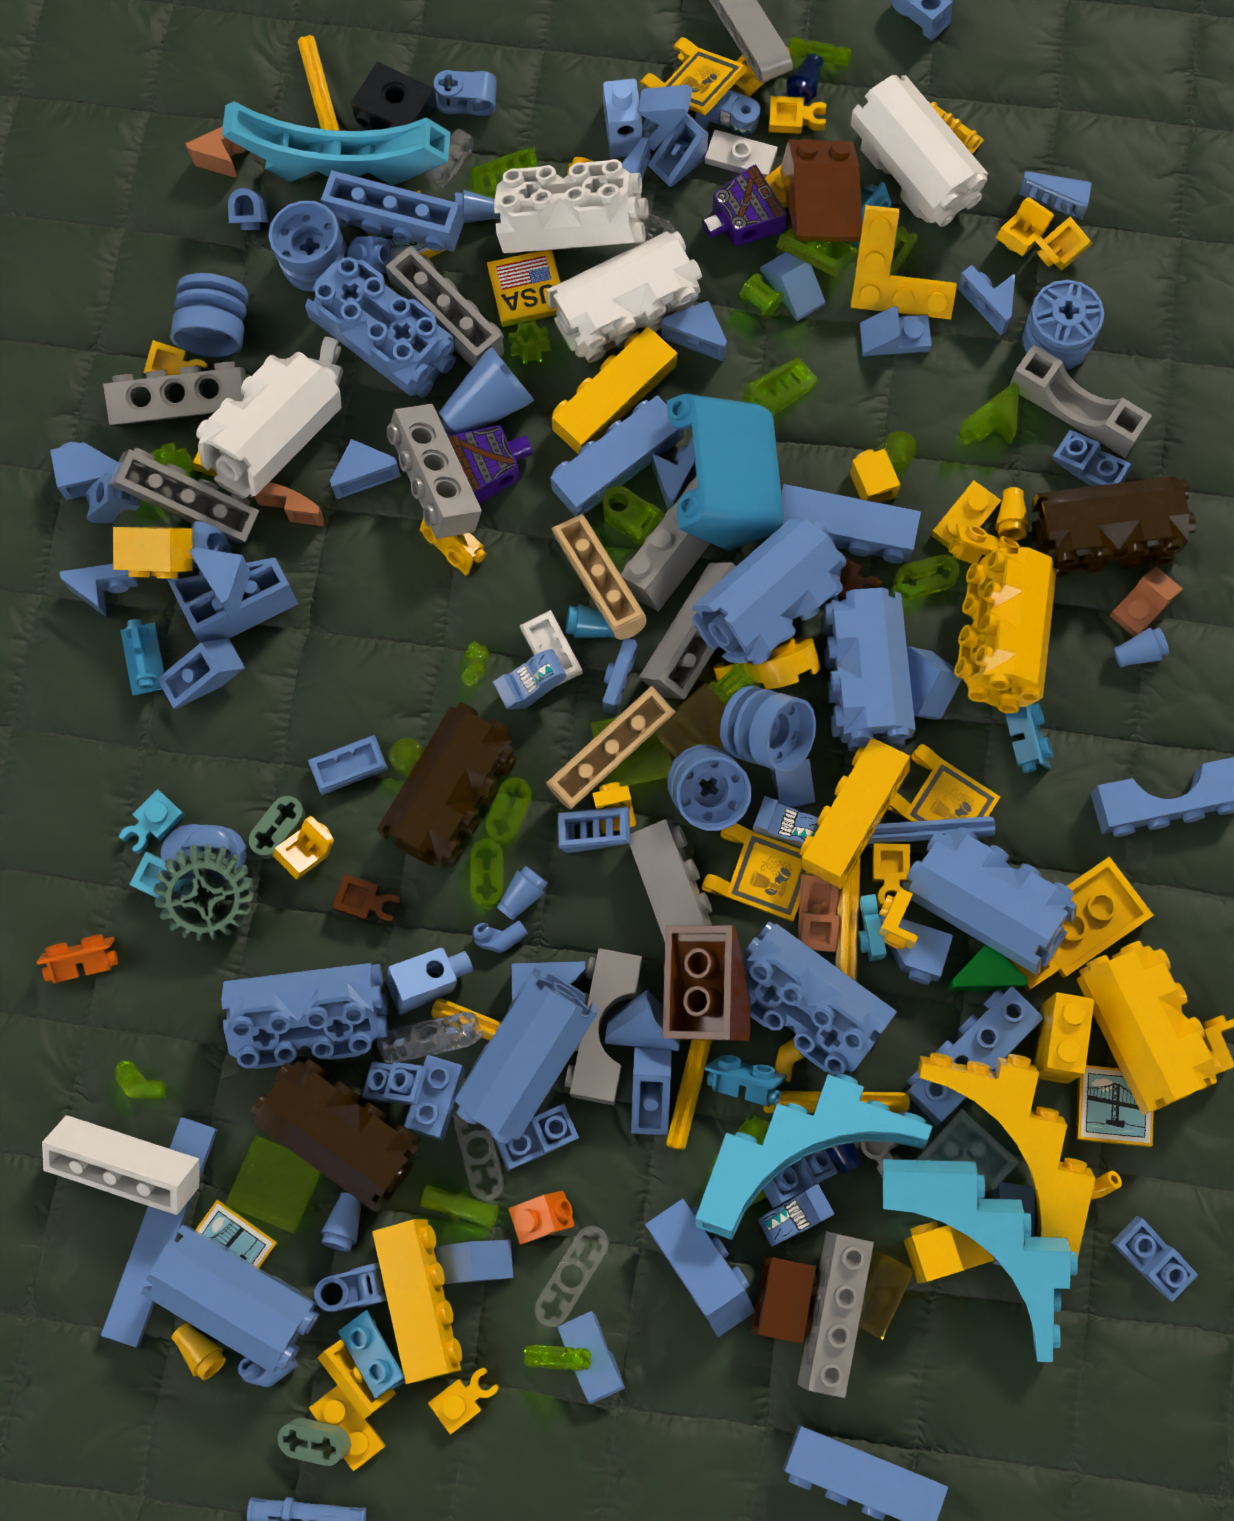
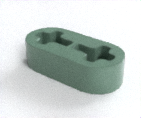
M283 796L271 805L249 835L250 848L258 857L263 859L274 858L272 856L274 849L297 832L305 820V811L302 804L292 796ZM292 806H295L293 811L296 817L293 820L287 817L279 826L278 824L283 819V815L280 812L283 807L290 809ZM276 829L271 837L274 845L271 848L264 846L262 849H259L261 847V843L258 841L259 837L262 835L268 837Z
M296 1418L284 1425L277 1437L278 1445L286 1456L324 1466H332L345 1458L350 1452L351 1447L350 1438L343 1428L306 1418ZM298 1439H302V1440H306V1441H304L303 1443H301V1444L299 1445ZM330 1439V1445L323 1442ZM331 1446L336 1447V1451L332 1452Z

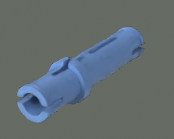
M251 1497L248 1504L247 1521H366L367 1508L294 1502V1498L288 1497L284 1501Z

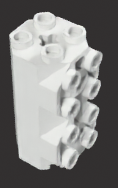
M891 75L869 90L865 95L868 103L863 108L859 104L854 108L850 125L862 138L860 150L876 169H881L884 173L891 174L902 187L900 198L917 218H922L925 222L929 223L936 222L940 227H944L953 220L956 213L964 208L971 209L982 199L980 191L987 182L988 173L906 75H901V80L897 75Z
M616 159L575 163L569 168V175L565 178L557 175L555 168L550 165L513 168L503 174V181L497 184L494 211L495 214L500 213L501 223H496V234L503 253L645 242L646 233L643 219L648 218L649 209L647 198H641V174L629 173L623 168L622 163Z
M666 231L547 289V302L550 310L555 307L558 310L556 311L557 317L554 318L555 323L571 351L575 350V354L578 357H585L588 363L595 362L601 359L607 351L615 347L623 348L626 341L638 328L646 329L649 326L656 332L661 329L664 317L694 306L693 303L698 299V293H700V286L697 280L702 278V274L697 262L694 259L689 260L685 253L686 246L679 232L676 231L670 234Z
M296 352L287 359H279L274 355H270L253 376H249L244 380L241 386V394L244 395L242 402L226 398L221 403L219 409L208 420L200 423L196 437L200 439L198 450L201 464L207 471L212 467L218 475L214 480L225 490L240 496L242 499L247 498L250 494L251 497L256 496L342 408L340 389L336 385L338 383L337 375L330 368L322 367L311 361L301 352Z

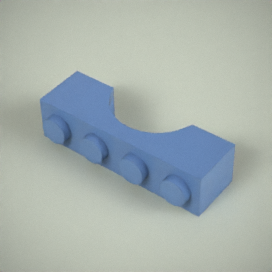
M1234 757L1203 763L1194 772L1189 792L1184 796L1174 799H1162L1148 794L1133 778L1098 785L1091 793L1101 834L1113 833L1114 837H1122L1134 833L1135 828L1148 825L1149 830H1155L1169 826L1170 820L1183 818L1184 823L1205 818V813L1218 811L1219 815L1234 813Z

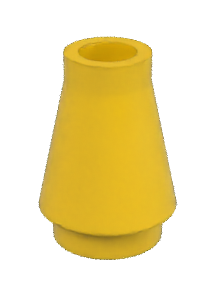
M1011 487L1003 491V499L995 525L999 537L1006 536L1015 541H1020L1026 537L1030 529L1024 502V492L1020 488Z
M188 1322L181 1325L171 1337L179 1348L192 1375L199 1376L202 1380L212 1377L221 1369L226 1361L222 1354L223 1348L194 1329Z

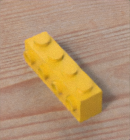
M649 326L640 334L638 332L634 333L626 341L624 350L617 356L611 355L602 364L601 371L593 379L590 377L586 378L576 390L577 394L571 400H563L552 413V430L578 455L588 442H597L601 439L613 423L621 420L676 368L678 353Z
M874 738L870 739L866 748L860 746L852 761V766H854L849 777L843 776L835 789L834 794L837 797L831 807L828 805L824 807L817 821V825L820 827L814 837L809 835L805 839L799 853L802 856L803 870L840 889L844 886L910 771L909 755Z
M413 1219L372 1231L405 1383L420 1382L460 1371L462 1350L458 1340L454 1339L452 1331L453 1311L450 1303L445 1300L442 1285L445 1283V1276L442 1266L436 1261L434 1252L436 1236L433 1228L428 1225L427 1219Z

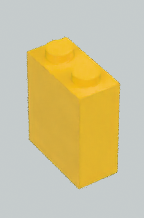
M1056 992L1041 1005L1040 1014L1044 1019L1038 1024L1033 1065L1039 1071L1038 1079L1069 1084L1085 1074L1094 999Z

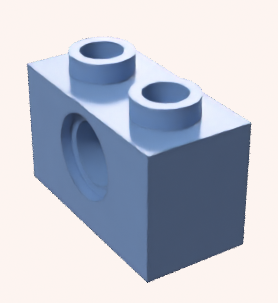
M427 1055L423 1065L427 1070L417 1104L410 1106L404 1127L411 1132L444 1141L456 1104L454 1100L461 1088L466 1070L463 1065Z

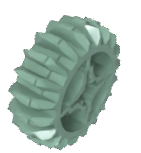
M194 844L190 846V856L184 851L178 850L176 852L177 861L168 858L164 864L167 870H159L157 874V879L160 883L155 884L154 893L160 896L155 899V906L164 908L160 913L162 920L173 918L169 926L171 931L178 929L180 926L183 927L182 936L184 939L193 931L197 932L196 939L199 942L203 940L204 933H209L210 938L215 941L218 938L219 929L228 936L232 931L231 924L240 927L243 923L241 915H249L251 907L247 903L253 901L254 893L248 889L253 886V879L244 877L248 873L246 865L235 868L239 859L237 855H232L228 860L225 859L226 849L224 847L218 850V854L211 853L212 845L206 844L204 853H199L198 847ZM206 869H211L219 872L224 877H226L228 881H226L225 878L216 879L211 877ZM193 870V882L183 886L182 890L174 892V885L177 880L185 873ZM200 881L202 888H207V892L210 890L208 904L206 897H201V893L198 895ZM234 894L232 903L224 911L215 915V903L225 899L226 895ZM184 907L196 908L200 911L201 916L188 912Z

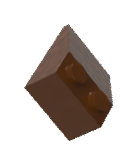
M788 139L780 173L796 241L860 242L862 230L860 172L854 143L841 140Z
M666 926L663 1038L750 1041L751 1003L736 926Z

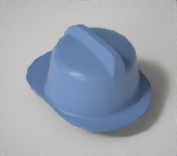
M191 824L180 826L170 832L161 848V858L164 860L170 858L177 861L176 852L178 850H182L190 856V846L194 844L198 847L199 853H204L206 844L212 845L211 853L218 854V850L224 847L226 849L225 859L228 860L232 855L239 857L235 868L244 865L246 860V846L241 836L230 828L216 825ZM206 869L211 877L216 879L225 878L227 880L219 872ZM193 870L185 873L179 879H193Z

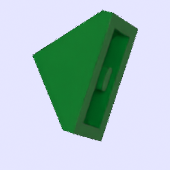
M985 944L948 984V992L997 991L998 989L1007 991L1011 986L1016 991H1022L1027 986V977L1001 953Z

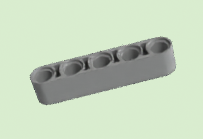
M709 0L760 83H765L793 69L788 49L757 0Z

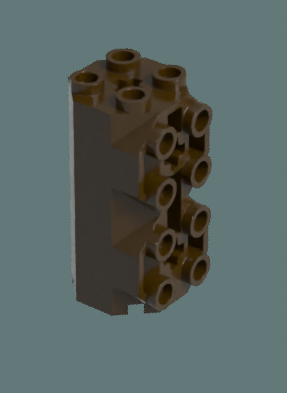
M1175 476L1036 493L1031 504L1032 513L1038 512L1037 521L1032 522L1035 550L1052 557L1053 568L1056 569V578L1065 577L1072 574L1073 571L1085 570L1086 573L1090 574L1106 570V562L1111 560L1119 561L1120 568L1122 569L1135 568L1141 565V563L1154 561L1156 565L1173 562L1176 559L1175 553L1181 552L1187 545L1189 534L1196 531L1195 515L1193 512H1189L1187 504L1189 499L1188 482L1185 479L1178 480Z
M462 702L459 703L457 708H449L377 828L380 836L388 840L390 835L397 838L398 840L394 846L427 865L431 866L434 862L436 868L441 870L446 865L453 868L458 863L463 853V849L460 846L466 836L472 837L480 825L481 818L477 816L478 808L482 804L489 807L494 802L499 792V788L496 785L502 775L508 776L517 761V758L513 756L515 751L513 741L507 735L509 728L494 719H491L490 722L477 716L478 712L474 708Z
M307 1059L305 1064L298 1061L294 1066L286 1062L275 1075L274 1081L276 1085L268 1095L262 1094L253 1105L251 1112L256 1115L253 1123L372 1210L379 1212L383 1207L378 1203L380 1198L383 1196L389 1201L412 1170L415 1163L409 1160L412 1152L419 1157L422 1149L417 1145L421 1139L401 1124H398L395 1129L387 1125L391 1118L370 1102L365 1107L359 1105L357 1102L361 1096L339 1080L334 1086L330 1084L328 1080L331 1078V1075L310 1059Z

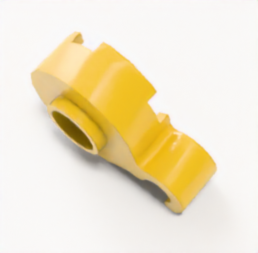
M791 637L779 643L771 651V656L758 665H754L752 661L733 663L726 666L724 662L713 666L721 694H735L742 687L750 685L760 687L761 683L764 684L767 690L780 688L799 682L798 675L807 670H810L812 675L816 674L821 669L813 639L808 637Z

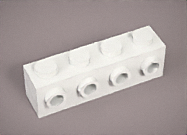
M68 1115L60 1121L42 1142L43 1171L174 1215L180 1213L199 1188V1158Z

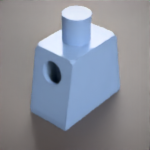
M636 79L615 80L603 83V106L610 159L627 157L642 138V118L637 111L639 96ZM623 126H629V134H620L618 129Z
M438 948L389 966L386 985L399 1015H402L453 992L457 983L456 978L472 972L473 967L465 951L447 957L445 950ZM429 973H435V974H437L439 977H438V978H433V977L429 976L428 974H429Z

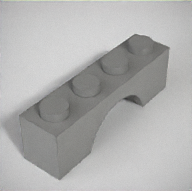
M1034 344L1015 370L1009 385L1011 390L1125 459L1152 417L1151 414L1124 398L1115 400L1104 399L1086 391L1068 375L1061 360Z
M599 948L597 958L590 957L586 979H592L590 994L584 993L586 995L584 1004L589 1008L591 1003L594 1002L599 1008L596 1017L574 1050L578 1051L576 1065H569L567 1069L565 1087L571 1088L570 1095L572 1098L615 1105L621 1065L610 1058L604 1051L599 1040V1029L602 1019L610 1008L621 1001L635 998L642 956Z

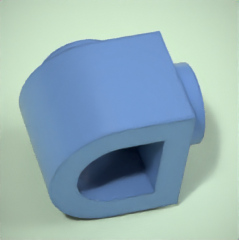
M240 188L235 190L228 199L229 223L240 224V230H260V223H269L268 203L265 196L253 189Z
M375 236L357 237L348 247L347 258L363 259L381 274H387L385 266L390 263L391 240Z

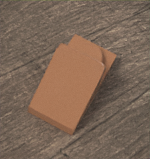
M223 126L185 143L195 166L227 176L238 177L230 156L243 153L247 149L223 137Z
M1156 566L1141 578L1130 594L1112 611L1110 617L1135 637L1143 632L1183 589Z

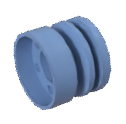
M298 201L289 204L276 214L270 224L268 237L276 259L279 261L285 278L292 286L300 290L314 292L312 288L315 281L333 262L347 258L348 247L336 216L327 206L316 201Z
M210 273L188 274L180 278L177 283V296L174 302L177 311H175L172 317L170 332L172 343L182 350L203 357L223 358L239 353L243 344L245 327L242 321L247 312V289L233 279Z
M1073 280L1054 281L1042 288L1034 299L1024 326L1022 339L1025 351L1028 353L1034 344L1061 360L1065 370L1072 369L1081 364L1092 350L1095 339L1101 330L1105 314L1102 301L1095 291L1082 282Z
M753 685L742 687L731 697L724 709L720 725L722 746L731 757L784 773L795 770L804 762L811 751L816 732L814 710L808 701L782 693L778 694Z
M696 745L684 750L674 759L668 772L667 788L673 803L691 825L702 830L720 831L733 826L745 815L751 802V784L747 773L724 749L717 746ZM702 779L706 781L711 780L712 786L710 788L706 786L701 787L699 783Z

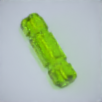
M794 36L790 38L788 45L790 55L801 57L802 54L805 55V58L828 63L836 61L835 64L843 66L849 65L852 56L850 48L842 46L835 48L833 44L813 40L806 42L804 38Z
M532 1345L524 1349V1363L528 1367L541 1366L542 1368L563 1370L569 1368L570 1370L582 1371L588 1370L592 1364L590 1360L591 1352L587 1348L574 1349L572 1347Z

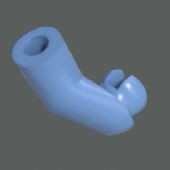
M519 920L504 931L491 928L487 923H480L473 929L474 941L480 948L498 953L505 952L529 935Z
M244 1358L238 1365V1372L242 1379L250 1384L271 1387L298 1367V1364L294 1358L288 1368L285 1367L284 1370L278 1369L277 1372L271 1373L250 1359Z

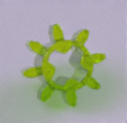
M534 319L531 323L522 324L517 322L518 329L516 333L508 334L509 342L513 344L510 347L511 355L517 356L519 354L523 358L524 364L533 360L541 362L543 350L550 351V341L546 339L548 337L547 327L540 329Z
M172 442L162 445L161 449L151 452L154 456V461L164 466L167 463L178 466L187 472L186 476L191 478L189 472L192 469L193 462L188 452H186V448L176 450V446Z

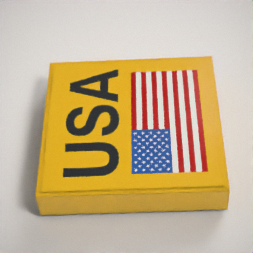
M552 250L537 251L487 262L502 327L557 315V307L550 310L547 302V289L561 283Z

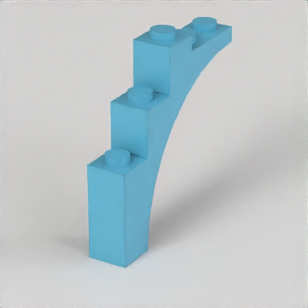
M233 101L225 105L222 130L223 137L265 159V169L289 182L315 171L329 177L332 170L355 177L370 173L389 185L394 186L447 163L449 157L450 132L428 118L382 130L335 131L280 121L257 113Z
M828 1074L814 1116L807 1114L808 1110L800 1105L787 1103L784 1106L777 1103L763 1145L757 1144V1139L742 1132H736L735 1136L726 1133L695 1218L696 1227L732 1240L744 1213L760 1191L784 1169L806 1156L836 1145L863 1141L893 1142L925 1150L932 1126L925 1124L926 1120L918 1115L904 1113L902 1116L891 1112L889 1107L881 1102L869 1100L867 1103L862 1102L861 1098L864 1087L858 1085L856 1079L844 1074H838L836 1077Z
M883 1159V1209L912 1212L944 1222L970 1236L992 1254L1013 1279L1027 1305L1032 1322L1037 1362H1053V1348H1060V1326L1054 1324V1311H1061L1060 1289H1070V1275H1077L1078 1272L1077 1252L1070 1250L1068 1239L1031 1237V1214L1024 1213L1021 1200L977 1199L985 1197L984 1175H978L976 1162Z

